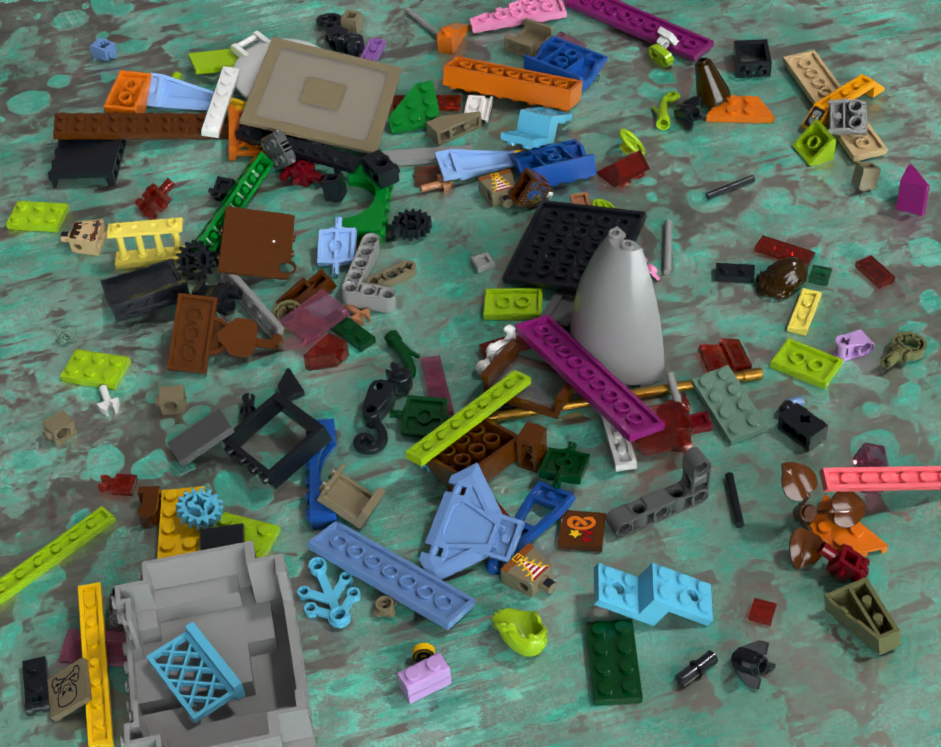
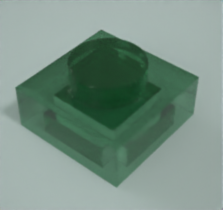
M813 264L808 283L828 286L832 275V268Z

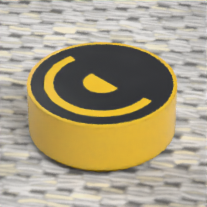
M429 643L416 644L412 649V659L416 663L435 654L434 646Z

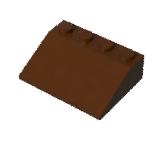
M485 418L432 458L426 465L451 491L454 485L448 483L451 475L475 463H478L486 481H489L517 460L516 438L518 435ZM462 488L460 495L464 496L466 489Z

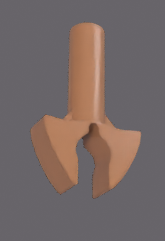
M437 174V181L420 185L419 189L421 192L441 188L445 193L452 188L453 180L443 181L442 175Z
M344 304V307L353 314L350 318L355 323L364 326L362 318H366L371 322L368 308L361 311L354 305Z

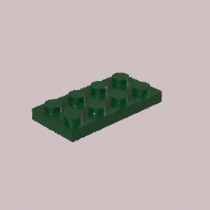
M633 620L586 622L595 706L643 703Z

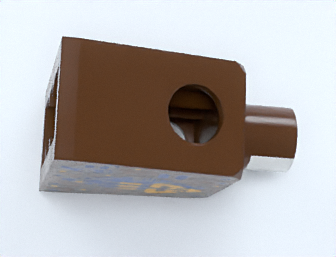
M525 168L508 196L518 207H538L541 200H545V198L550 199L553 196V189L543 175Z

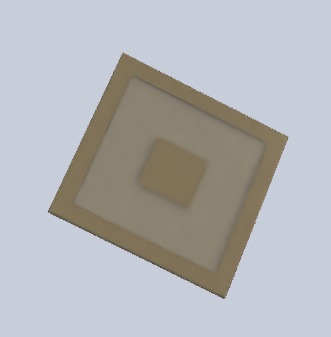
M272 37L239 123L274 132L280 129L286 135L370 154L379 148L403 68Z

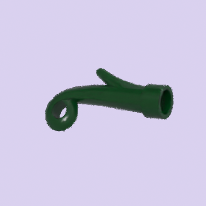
M397 330L389 331L384 337L386 343L395 351L404 365L411 371L412 378H414L416 366L411 356L419 359L420 354L411 350L402 341V337Z

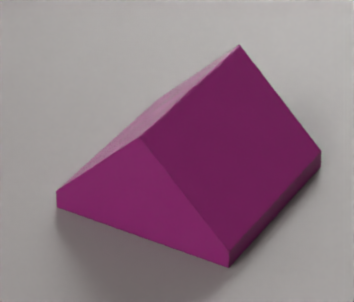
M912 164L907 166L900 180L896 209L923 216L926 212L930 186Z

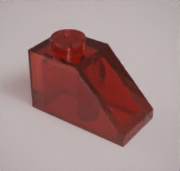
M329 332L303 355L306 370L312 371L337 367L349 356L347 341Z

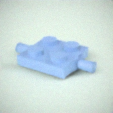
M335 217L334 227L319 230L318 266H332L331 275L334 277L339 276V266L351 264L356 254L357 230L355 227H342V217Z

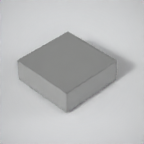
M488 252L470 257V262L478 274L495 268V262Z

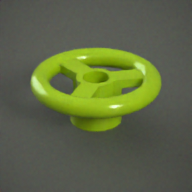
M621 128L619 130V136L622 140V143L619 144L620 149L626 155L633 152L638 156H644L645 148L640 140L629 130Z

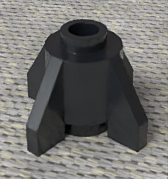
M694 96L677 104L674 109L675 119L686 131H692L694 121H706V117L700 115V109L696 107L700 106L701 97Z
M762 640L737 648L731 656L733 668L748 687L759 690L761 678L757 676L765 674L767 668L775 669L776 666L775 663L769 662L767 657H764V655H767L769 643Z

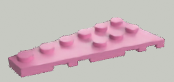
M517 0L509 3L508 7L504 9L501 7L496 8L495 12L491 14L483 13L470 18L469 22L473 33H481L483 31L524 25L525 18L537 22L567 17V11L562 0Z

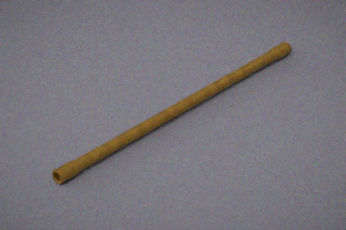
M761 367L734 373L739 382L763 379ZM691 380L676 382L679 392L694 390ZM668 384L630 390L639 399L671 393ZM584 398L570 399L561 411L591 407V405ZM555 402L546 403V404L555 406ZM523 408L494 411L487 418L499 423L501 421L542 414Z

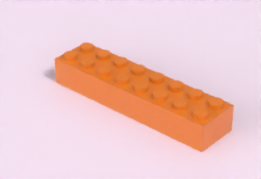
M456 56L444 65L443 85L449 86L451 89L460 88L466 92L475 91L480 92L481 95L490 94L500 99L509 98L514 102L524 101L529 105L539 104L545 108H558L564 112L571 110L581 100L583 82L581 80Z

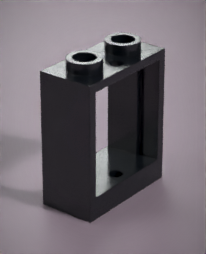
M767 39L734 41L733 58L737 78L771 77L772 61ZM764 57L765 61H741V58Z

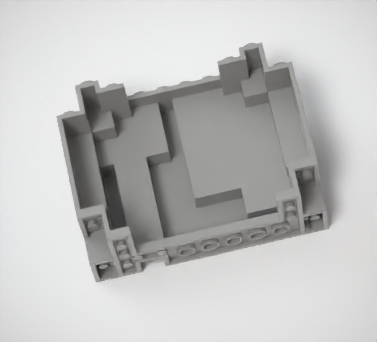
M253 541L144 561L142 562V572H138L139 581L115 585V595L111 596L113 609L116 610L118 623H123L126 632V642H123L122 645L124 656H127L128 660L124 661L126 676L129 675V680L125 681L127 695H130V700L126 701L129 721L127 724H124V735H120L121 747H317L293 590L283 553L257 558ZM191 622L195 623L242 682L246 695L239 701L235 698L196 723L193 722L146 658L150 653L186 632L185 626ZM185 641L178 645L176 651H187L189 647L188 642ZM161 656L155 661L159 664H167L169 656ZM174 656L172 665H183L185 657ZM190 658L188 666L199 667L201 659ZM170 671L168 678L179 680L181 671ZM186 672L184 680L195 681L197 673ZM202 673L200 681L212 682L213 674ZM182 686L180 694L191 695L193 687ZM198 687L196 696L207 697L210 688ZM214 689L212 697L220 698L227 692L224 689ZM194 702L192 707L194 713L203 709L205 703Z

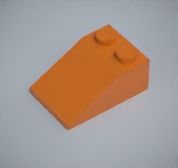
M120 70L103 106L105 112L145 113L152 74Z

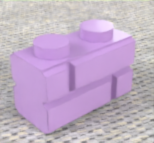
M436 653L397 673L399 688L409 704L452 684L450 668L440 653Z

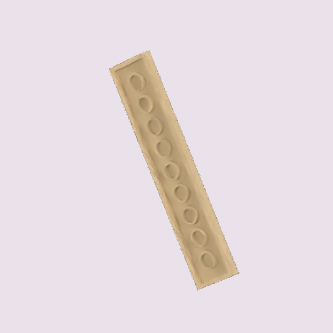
M815 50L783 57V64L813 105L841 87ZM829 116L827 117V126H828V127H829ZM868 122L867 136L863 134L835 135L853 162L887 154V147Z

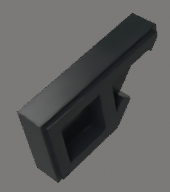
M287 368L278 384V390L289 401H293L305 396V393L290 368Z

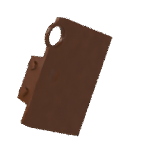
M226 206L224 226H221L220 233L223 234L220 254H217V262H219L218 273L289 280V276L294 275L296 272V264L291 261V258L294 257L292 242H295L296 235H293L295 216L285 213ZM283 263H289L293 266L294 270L290 273H283L280 271L279 266Z

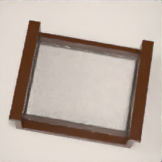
M514 338L508 342L480 374V378L484 379L483 393L514 370L530 376L531 384L506 402V404L558 419L561 410L576 393V390L549 364L520 356L519 340Z

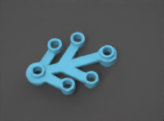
M314 557L309 561V571L313 576L317 577L323 593L312 590L308 586H301L297 590L298 598L301 601L312 599L329 605L331 610L318 607L314 602H309L304 606L305 615L309 618L316 616L326 618L332 627L343 628L351 621L349 610L353 603L361 599L360 590L357 587L349 588L346 599L339 606L338 600L346 586H350L353 583V575L343 571L339 576L338 583L332 590L325 574L327 571L325 559Z

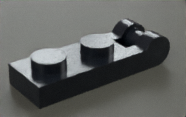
M46 656L22 661L25 694L24 707L27 717L33 716L35 712L39 711L49 712L47 683L49 674Z

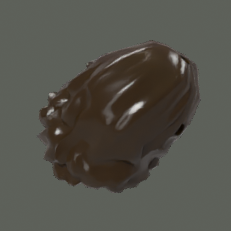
M796 257L778 260L769 265L767 270L760 271V274H757L756 282L754 283L757 286L756 291H759V295L763 297L788 299L789 296H792L795 289L801 287L806 282L808 266Z

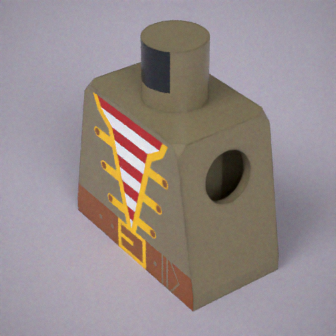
M510 169L478 177L479 193L491 206L503 205L505 208H509L513 205V201L508 196L515 185Z
M529 543L500 569L502 584L529 597H534L541 589L551 594L557 587V582L552 580V564Z

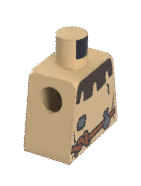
M104 219L75 222L71 232H61V241L69 242L71 251L74 253L99 256L107 236Z

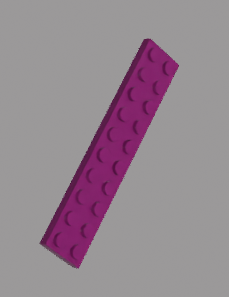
M565 0V6L651 44L657 43L658 38L661 37L657 31L660 27H663L672 32L679 40L675 46L669 43L666 50L692 62L714 47L713 40L619 0Z
M549 314L515 324V332L628 442L664 430L665 422Z

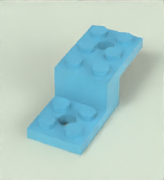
M545 107L520 109L517 130L501 132L500 139L505 140L506 144L509 145L521 144L522 148L525 149L540 148V146L553 144L558 123L565 124V121H572L573 114Z
M601 563L594 567V605L652 626L656 625L668 612L706 626L713 622L711 584L655 563H651L638 577Z

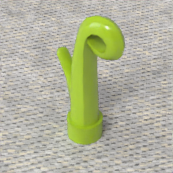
M671 91L666 93L662 97L658 109L655 106L651 107L657 116L656 126L658 129L666 130L670 127L667 103L677 101L680 98L678 92Z

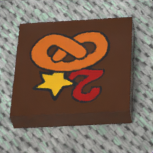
M567 510L561 517L558 549L602 552L606 513Z

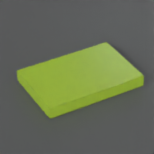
M231 49L188 53V59L196 75L221 72L223 66L234 67L235 62L239 58Z
M543 288L485 289L484 320H531L538 318L542 313Z
M788 338L771 360L770 368L826 389L842 367L844 359Z

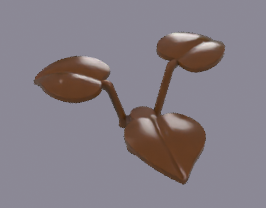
M785 462L781 464L782 489L789 499L794 501L802 500V502H799L794 507L793 517L806 528H797L793 531L789 541L792 565L794 569H800L817 562L821 558L817 550L823 543L822 538L817 534H812L813 529L807 522L813 521L817 514L833 513V521L837 526L851 527L863 518L866 505L853 491L836 492L831 499L833 509L816 510L813 505L805 504L811 497L809 492L815 490L818 484L814 471L801 463Z

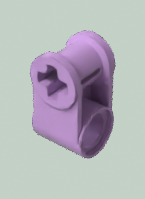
M862 330L839 335L835 339L836 349L833 352V356L844 359L843 362L860 356H866L874 349V343Z

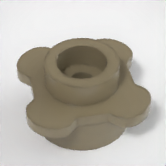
M380 596L375 600L376 609L373 611L375 617L388 616L391 618L395 616L394 608L397 605L395 599L389 596Z

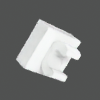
M660 27L657 31L661 36L658 38L657 43L665 49L668 48L669 43L673 46L678 43L679 40L672 32L663 27Z

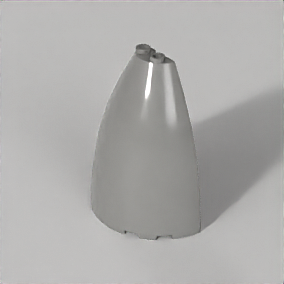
M616 226L609 230V234L598 246L585 267L576 290L569 334L626 387L640 384V387H644L665 380L660 315L643 249L635 241L624 240L626 233Z

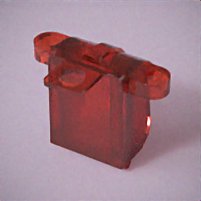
M685 392L681 393V402H675L674 399L665 400L663 404L648 406L665 422V427L662 431L633 440L637 451L642 456H651L667 451L682 452L684 454L693 447L691 423L689 421L690 404Z

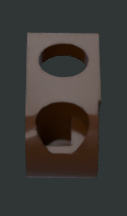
M160 486L138 487L137 494L141 506L137 512L141 525L145 528H153L160 520L162 496Z

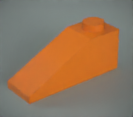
M452 23L443 26L437 35L438 52L454 55L470 29V25Z

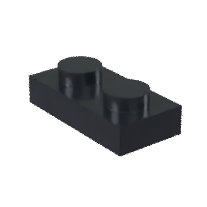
M716 263L715 281L754 283L755 265Z

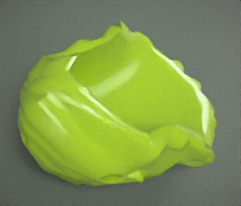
M504 608L503 610L498 609V612L493 613V617L490 618V621L493 622L492 628L500 632L501 639L517 654L524 657H534L540 655L549 642L548 630L542 624L537 611Z

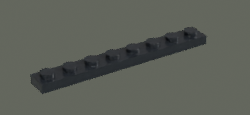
M243 124L235 133V136L238 140L261 146L262 142L260 139L273 133V131ZM285 135L287 140L280 143L283 144L288 141L289 143L282 146L283 149L291 146L285 152L292 149L297 158L334 169L339 167L341 171L354 174L362 164L361 157Z

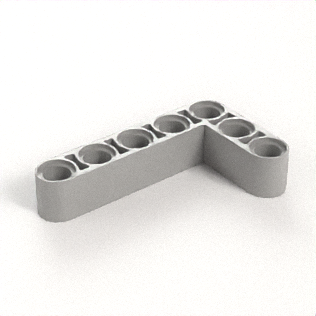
M368 233L363 236L342 284V302L345 305H354L361 309L368 308L372 311L391 313L396 310V291L390 287L366 283V279L371 275L380 254V240L377 234Z

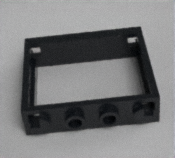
M275 392L233 429L235 432L222 442L226 446L224 451L231 458L235 456L236 461L242 467L246 465L248 471L253 476L258 475V478L264 485L268 483L276 490L325 447L332 438L325 426L279 392ZM282 412L310 434L275 465L267 469L240 446L278 413Z

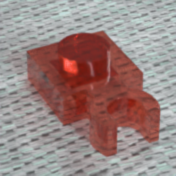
M116 474L115 478H111L109 475H101V481L105 484H98L97 486L100 492L111 490L112 495L133 496L138 478L137 475Z

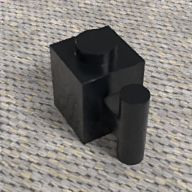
M339 167L333 169V174H326L321 181L326 202H340L348 192L343 173H341Z

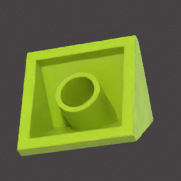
M816 118L792 146L810 166L834 160L836 139Z

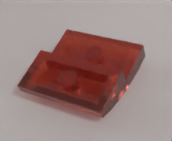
M720 339L719 344H700L698 352L708 372L729 365L733 373L752 368V364L739 339Z

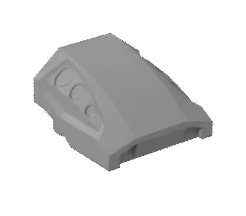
M829 100V132L832 135L863 134L867 136L866 100Z

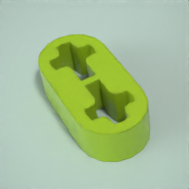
M656 43L648 47L650 58L661 67L667 68L673 65L674 59L672 54L660 44Z

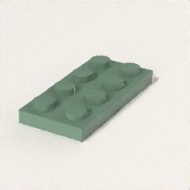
M729 365L692 378V386L730 446L768 431V425Z

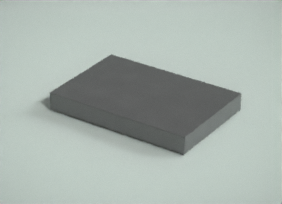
M218 408L167 442L180 465L184 467L235 431Z

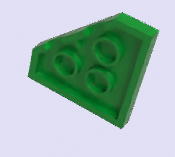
M433 81L415 84L391 113L388 119L392 135L427 128L426 122L441 116Z

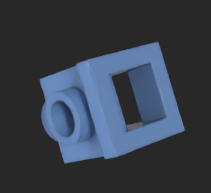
M99 38L90 45L94 60L98 58L108 61L117 56L115 42Z

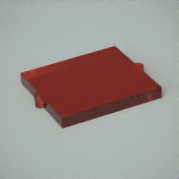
M438 165L414 166L413 179L415 187L437 181V174H441Z

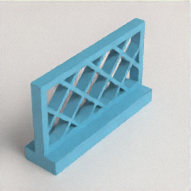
M191 622L185 626L186 632L150 653L146 658L193 722L196 723L235 698L239 701L246 695L242 682L195 623ZM185 641L188 642L189 647L187 651H176L178 645ZM161 656H169L167 664H159L155 660ZM174 656L185 657L184 664L172 665ZM190 658H200V666H188ZM181 671L179 680L169 679V672ZM186 672L197 673L195 681L184 680ZM202 673L213 674L212 682H201ZM181 687H193L191 695H181ZM198 687L210 688L208 696H196ZM214 689H224L227 692L220 698L212 697ZM194 702L205 703L204 708L197 713H194L192 710Z

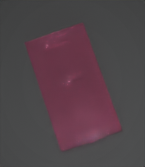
M81 629L67 630L60 654V663L72 664L82 658ZM105 631L108 666L124 667V661H128L127 656H124L122 645L123 642H126V632Z

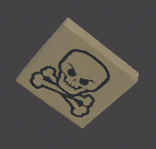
M80 658L47 679L50 716L54 721L62 719L92 700L88 660L85 658Z

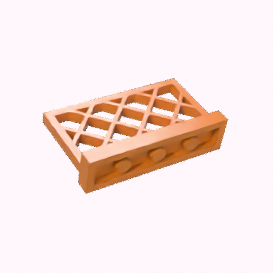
M229 105V161H236V156H256L261 151L268 156L267 152L259 150L261 146H252L248 142L236 139L235 133L243 125L239 123L243 110H235V105ZM242 147L248 148V150H239V149H241Z

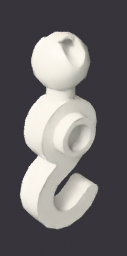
M511 324L507 325L503 330L507 333L506 337L488 345L485 360H480L476 364V370L479 375L512 338L516 339L517 333L514 326Z

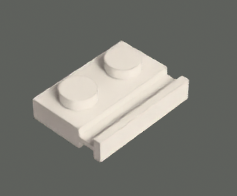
M468 95L464 113L479 111L481 113V120H485L488 123L493 96L485 98V96Z

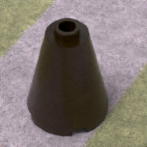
M706 57L698 59L695 63L697 96L702 98L700 107L708 105V108H712L727 101L726 97L728 95L729 97L731 96L729 87L711 59Z

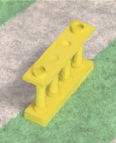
M183 217L108 224L107 239L116 238L119 249L115 257L116 269L145 267L173 258L174 263L176 260H179L176 253L182 252L179 247H185L182 246L179 232L183 231ZM171 233L174 247H163L160 234ZM153 235L156 248L145 249L142 236ZM123 237H134L138 250L127 251Z

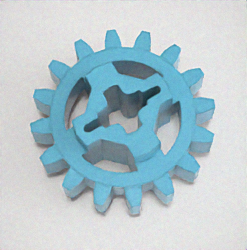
M192 488L190 494L185 491L183 497H178L176 517L181 518V524L188 523L189 529L192 526H196V530H199L201 526L206 529L209 524L215 527L216 521H221V516L223 515V501L218 500V494L211 495L210 489L207 492H203V488H200L199 492H196Z

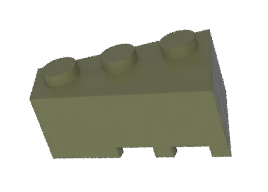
M867 577L824 594L826 611L876 653L881 655L901 646L900 630Z

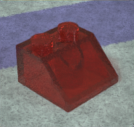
M638 150L597 171V174L613 187L618 185L624 187L632 183L630 179L635 178L637 180L645 176L644 172L650 168L641 150Z

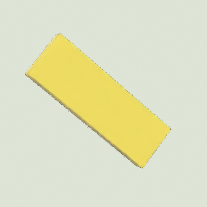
M802 288L787 326V332L807 336L822 292Z

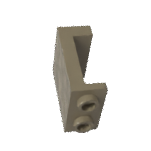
M525 18L524 28L515 36L510 34L504 36V51L521 57L525 55L534 57L538 54L541 44L553 36V27Z
M342 464L339 469L334 468L328 476L329 481L324 480L318 489L321 494L317 501L361 529L386 491L378 487L374 494L343 474L346 465Z

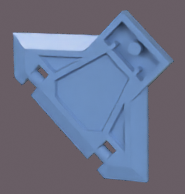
M475 463L451 475L448 483L454 485L452 492H444L425 544L431 546L428 553L421 552L419 557L423 569L441 580L485 558L503 563L509 562L513 558L525 522L502 514L478 463ZM462 488L466 489L464 496L460 495ZM439 549L443 550L441 557L437 556Z

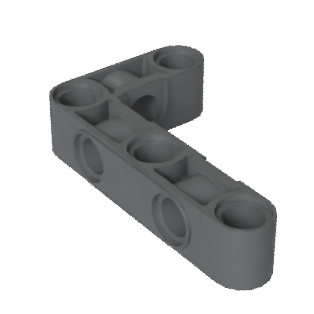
M692 447L684 453L681 481L616 507L607 513L605 520L616 536L623 537L697 506L708 498L711 462L698 447Z

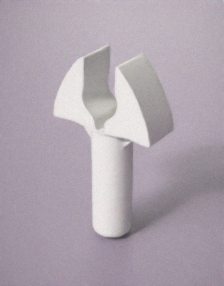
M101 385L99 390L103 402L97 403L98 410L104 415L109 416L107 409L108 406H111L116 414L120 407L119 398L111 399L107 386Z

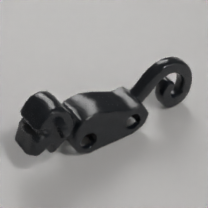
M326 13L316 18L317 25L323 27L325 31V41L332 51H344V54L351 56L363 53L365 49L363 36L356 32L349 34L348 30L341 26V15Z
M391 362V371L385 370L387 380H375L369 385L362 406V414L366 427L370 429L375 428L380 438L376 444L367 446L363 445L362 442L373 444L375 441L374 436L367 432L357 434L354 437L353 446L358 453L365 455L376 454L386 447L388 434L382 424V420L390 412V409L394 407L397 393H405L413 387L412 373L407 367L401 368L397 363Z

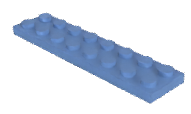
M337 520L308 541L309 550L446 630H449L475 607L476 599Z

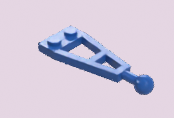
M541 481L536 484L525 498L515 518L525 521L534 503L552 511L535 526L525 523L522 531L525 534L519 539L514 556L568 510L576 500L574 493L560 488L557 489V487L554 489L552 485ZM488 559L485 565L487 572L491 575L501 573L500 569L503 567V562Z

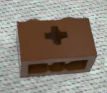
M526 422L516 438L518 467L534 473L539 471L547 452V427Z

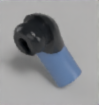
M802 396L784 400L779 406V412L782 413L796 402L804 406Z

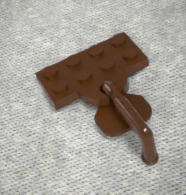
M178 293L167 370L207 375L210 356L220 355L227 350L233 357L247 358L254 353L255 347L283 350L285 349V342L281 334L273 335L272 339L257 338L258 327L255 321L251 319L236 318L228 324L222 318L216 317L218 297Z

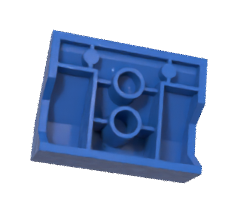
M552 36L541 44L536 56H524V69L583 81L582 92H584L608 60V56Z
M577 139L510 154V159L519 177L524 169L528 168L543 175L552 187L560 183H572L576 179H588L593 175H597L595 155H586L583 144Z

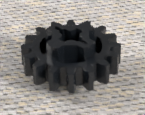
M414 208L411 211L405 209L404 213L398 212L399 216H394L392 224L401 226L399 237L402 236V240L409 238L410 241L413 238L419 240L420 236L425 238L426 233H430V229H432L431 216H428L427 212L422 213L421 209L415 211Z
M192 240L191 243L185 242V247H179L182 252L176 253L179 260H176L175 263L180 264L177 270H183L182 276H188V280L195 279V281H200L201 278H207L206 273H213L210 269L216 267L212 262L217 260V258L212 257L215 251L208 250L210 248L209 244L204 245V241L197 242V240ZM193 248H199V250H196L195 252L191 251V249ZM196 269L201 270V271L198 272V273H194V272H193V271H195Z

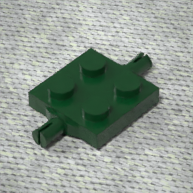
M407 395L406 405L403 410L390 409L389 416L390 418L402 419V436L424 438L453 415H448L449 401L447 398Z
M572 441L568 443L566 449L549 447L540 466L538 478L553 481L552 487L554 489L556 485L557 489H559L562 482L580 485L590 461V454L575 451L577 444L575 442L572 444Z

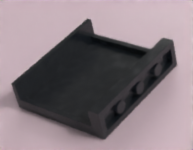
M126 139L58 140V148L55 149L52 168L48 172V177L52 181L53 187H57L59 179L107 177L109 186H116Z
M173 258L100 280L116 322L177 304L178 293L190 294L187 282L181 279Z

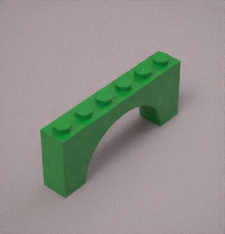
M361 164L354 174L347 173L349 186L363 188L369 191L375 198L365 211L352 217L342 218V227L356 228V245H360L363 236L368 233L377 234L380 244H383V238L386 237L385 225L389 224L387 213H390L389 201H392L391 190L394 189V184L380 189L363 172Z

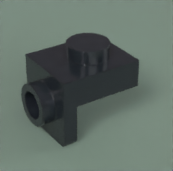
M217 176L214 188H209L208 192L214 200L222 202L235 183V180Z

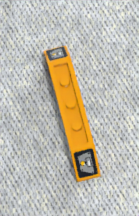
M861 74L817 101L803 121L801 128L806 130L816 118L826 128L827 117L829 116V100H854L864 93L874 98L882 93L885 88L875 80Z

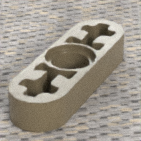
M405 260L370 275L366 279V283L392 287L414 277L417 274L416 263L411 260ZM396 275L394 278H388L387 276Z

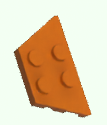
M751 95L727 96V101L713 107L708 112L706 122L774 123V115L758 96Z
M825 494L817 510L833 509L831 498ZM833 513L817 514L810 524V527L813 529L812 534L819 535L823 542H827L835 549H838L845 543L852 546L853 550L861 554L862 557L868 556V552L880 550V553H885L888 549V545L860 522L851 527L837 526L833 521Z

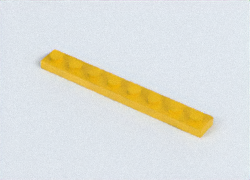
M101 582L78 586L82 658L88 660L92 700L86 703L88 747H114L103 593Z

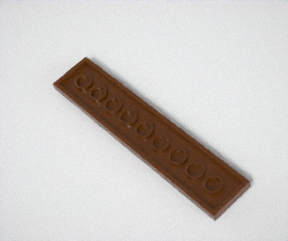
M99 112L55 113L53 137L54 140L228 139V113L226 114L219 138L201 136V130L207 113Z

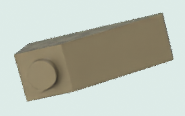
M478 111L439 116L426 122L427 136L436 145H443L481 128V113Z

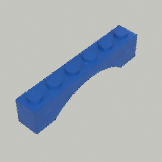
M334 418L317 420L325 426L332 440L306 463V471L309 473V476H306V487L309 489V492H306V503L310 505V508L306 509L307 522L311 521L312 530L325 529L336 520L338 521L337 513L317 501L321 494L318 489L322 485V468L329 455L337 447Z

